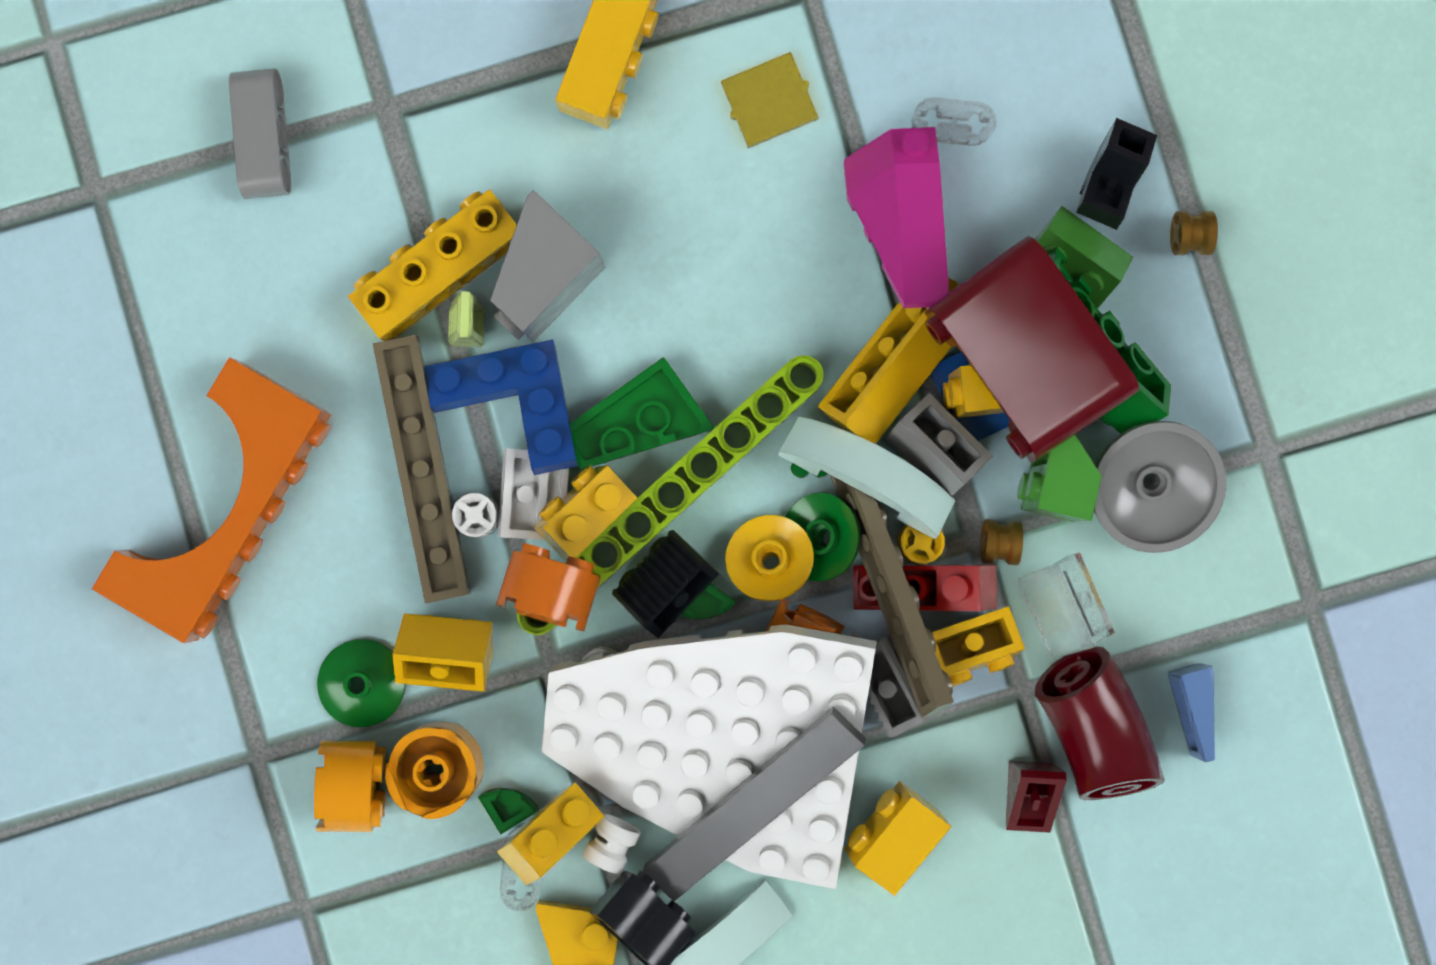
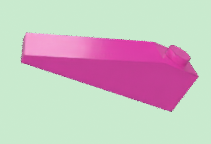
M935 127L890 129L844 159L847 201L852 211L857 212L864 226L863 232L868 242H872L882 260V268L902 307H931L949 293L941 172Z

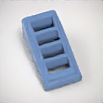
M1198 663L1169 671L1167 676L1190 755L1204 762L1215 760L1213 667Z

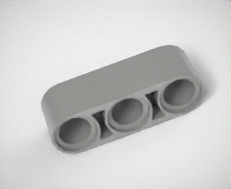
M275 68L231 72L229 75V93L236 176L241 196L244 199L290 195L291 172L284 91L280 74Z

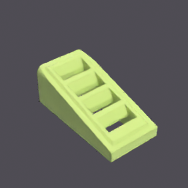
M461 291L452 301L449 308V344L453 347L482 348V345H484L485 306L471 292Z

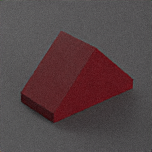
M1009 761L1006 830L1050 833L1067 781L1066 772L1053 763Z

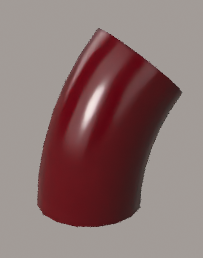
M1090 646L1073 651L1053 663L1040 676L1035 685V697L1044 709L1060 740L1075 781L1079 799L1103 800L1123 797L1153 789L1164 783L1165 779L1160 761L1142 712L1123 674L1104 647Z

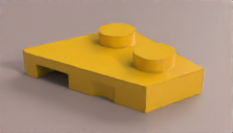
M538 900L536 904V913L553 965H614L618 939L589 913L592 909L590 907Z

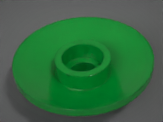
M813 493L799 499L792 505L785 517L800 525L812 543L814 563L808 580L821 582L835 579L849 569L858 554L861 532L857 516L847 502L832 494ZM829 530L830 542L826 545L824 543V534Z
M369 639L351 640L334 648L321 664L317 677L318 695L325 710L337 721L352 727H369L389 718L401 704L406 684L395 683L393 651L387 646ZM355 676L362 678L365 682V689L362 693H357L351 688V680Z

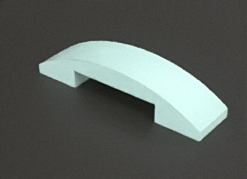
M798 416L778 453V456L815 476L822 470L899 511L896 517L897 520L935 540L939 536L955 503V500L935 481L895 454L853 433L816 420Z
M764 879L731 905V910L688 943L670 965H740L771 938L793 916V913L769 882Z

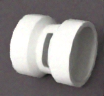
M603 813L605 817L595 826L597 834L593 840L588 841L582 856L588 862L605 871L621 874L627 863V850L629 847L635 846L641 832L627 821Z

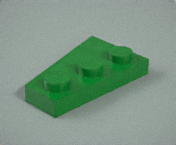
M664 357L570 423L577 463L581 470L590 465L595 467L714 429V426Z

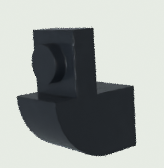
M1116 118L1099 147L1079 193L1081 198L1076 213L1117 230L1125 218L1133 189L1149 165L1158 135Z

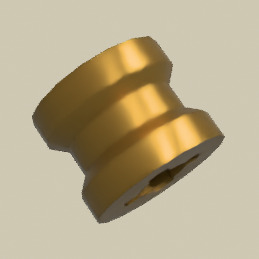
M1176 211L1172 217L1170 228L1172 253L1174 255H1185L1189 251H1197L1200 255H1212L1215 251L1218 237V223L1215 212L1203 211L1199 215H1190L1187 211Z
M985 519L980 536L981 562L991 564L995 560H1005L1008 565H1019L1023 550V526L1021 521H1011L1007 525H1000L995 520Z

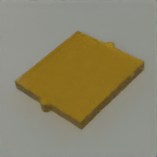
M791 52L721 81L722 88L732 109L730 118L737 121L748 149L812 123L819 118L807 91L809 82L803 81Z

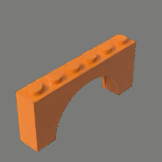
M230 357L206 395L215 401L230 417L242 446V483L230 514L208 540L193 550L177 557L155 559L140 555L132 550H114L92 587V590L182 643L198 641L199 638L204 639L212 631L218 620V616L214 614L221 601L223 599L228 600L237 589L241 580L237 576L245 561L250 562L259 552L263 544V539L260 538V535L268 522L273 524L282 513L286 504L282 500L290 484L295 486L302 479L308 467V463L305 462L306 457L313 446L317 448L323 443L331 427L327 423L332 415L331 413L249 365Z

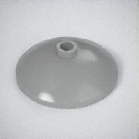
M1151 421L1129 428L1112 440L1102 452L1095 465L1102 476L1094 508L1096 517L1103 528L1115 540L1137 551L1150 553L1167 552L1193 542L1214 522L1225 498L1226 473L1218 451L1205 436L1181 423ZM1150 473H1155V481L1149 486H1144V477Z

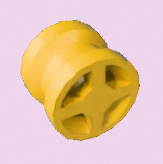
M905 524L897 536V546L906 560L917 564H928L935 561L942 554L945 547V537L941 530L935 540Z

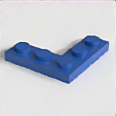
M553 339L424 367L430 407L434 413L518 395L533 474L539 475L578 466L558 355Z

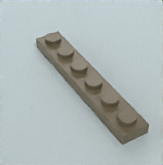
M411 335L372 343L425 604L469 595L471 590L459 531L452 519L454 506L435 413L430 407L424 370L425 363L419 336Z
M830 475L837 496L847 502L857 516L861 532L859 553L921 717L924 718L937 714L954 703L952 683L948 674L940 667L935 654L936 643L934 636L928 628H925L919 613L920 604L917 592L907 582L902 569L903 557L897 545L892 543L887 530L886 512L883 506L879 503L877 504L876 499Z

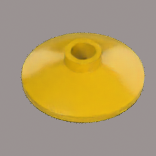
M779 515L755 517L741 525L732 535L725 554L726 569L733 584L746 596L759 601L782 600L796 593L808 580L814 563L812 543L804 529L789 518ZM770 556L779 558V564L773 569L764 567V561Z

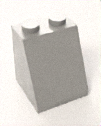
M534 190L525 200L490 299L499 309L493 317L516 339L520 340L525 334L533 343L606 268L600 253Z

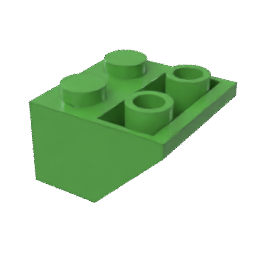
M1062 205L1035 238L1047 253L1055 247L1060 249L1067 258L1062 266L1074 280L1080 276L1083 277L1092 288V292L1088 296L1097 308L1100 307L1122 281L1133 259L1132 255Z
M1076 434L1037 461L1032 462L1029 474H1022L1017 491V498L1023 500L1020 510L1071 522L1092 521L1102 476Z

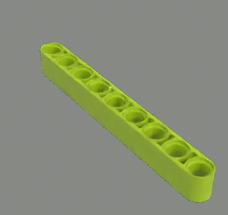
M801 355L786 363L645 490L576 557L594 564L593 574L600 577L598 588L815 394L821 386L824 377L823 368L816 359L807 355ZM797 366L808 367L814 374V384L805 389L796 387L790 378L791 371ZM766 395L777 397L782 404L781 414L771 419L763 417L757 408L759 399ZM735 424L743 425L747 428L750 435L747 445L737 449L730 447L724 439L726 429ZM699 454H710L717 462L716 472L709 478L697 477L692 471V461ZM667 483H676L684 491L682 503L675 508H667L659 500L660 489ZM636 512L646 514L651 522L650 531L642 538L630 535L626 527L627 519ZM601 542H609L617 550V560L610 567H602L594 559V550ZM517 613L518 623L529 634L542 635L557 626L548 623L546 626H538L532 623L528 616Z

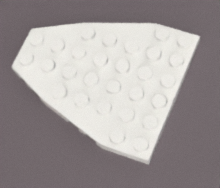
M784 624L771 626L769 631L744 634L742 629L728 631L727 635L723 637L701 639L700 634L643 641L630 645L628 650L610 655H605V652L590 655L581 662L572 660L553 665L548 674L542 753L623 808L679 836L833 706L862 734L877 641ZM859 751L730 855L726 861L748 872L836 889Z

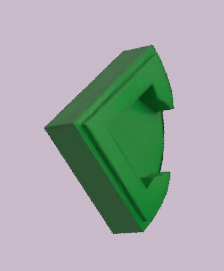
M711 583L681 616L700 620L714 618L729 610L736 600Z
M495 788L485 791L478 796L500 835L540 810L538 805L529 796L515 789Z

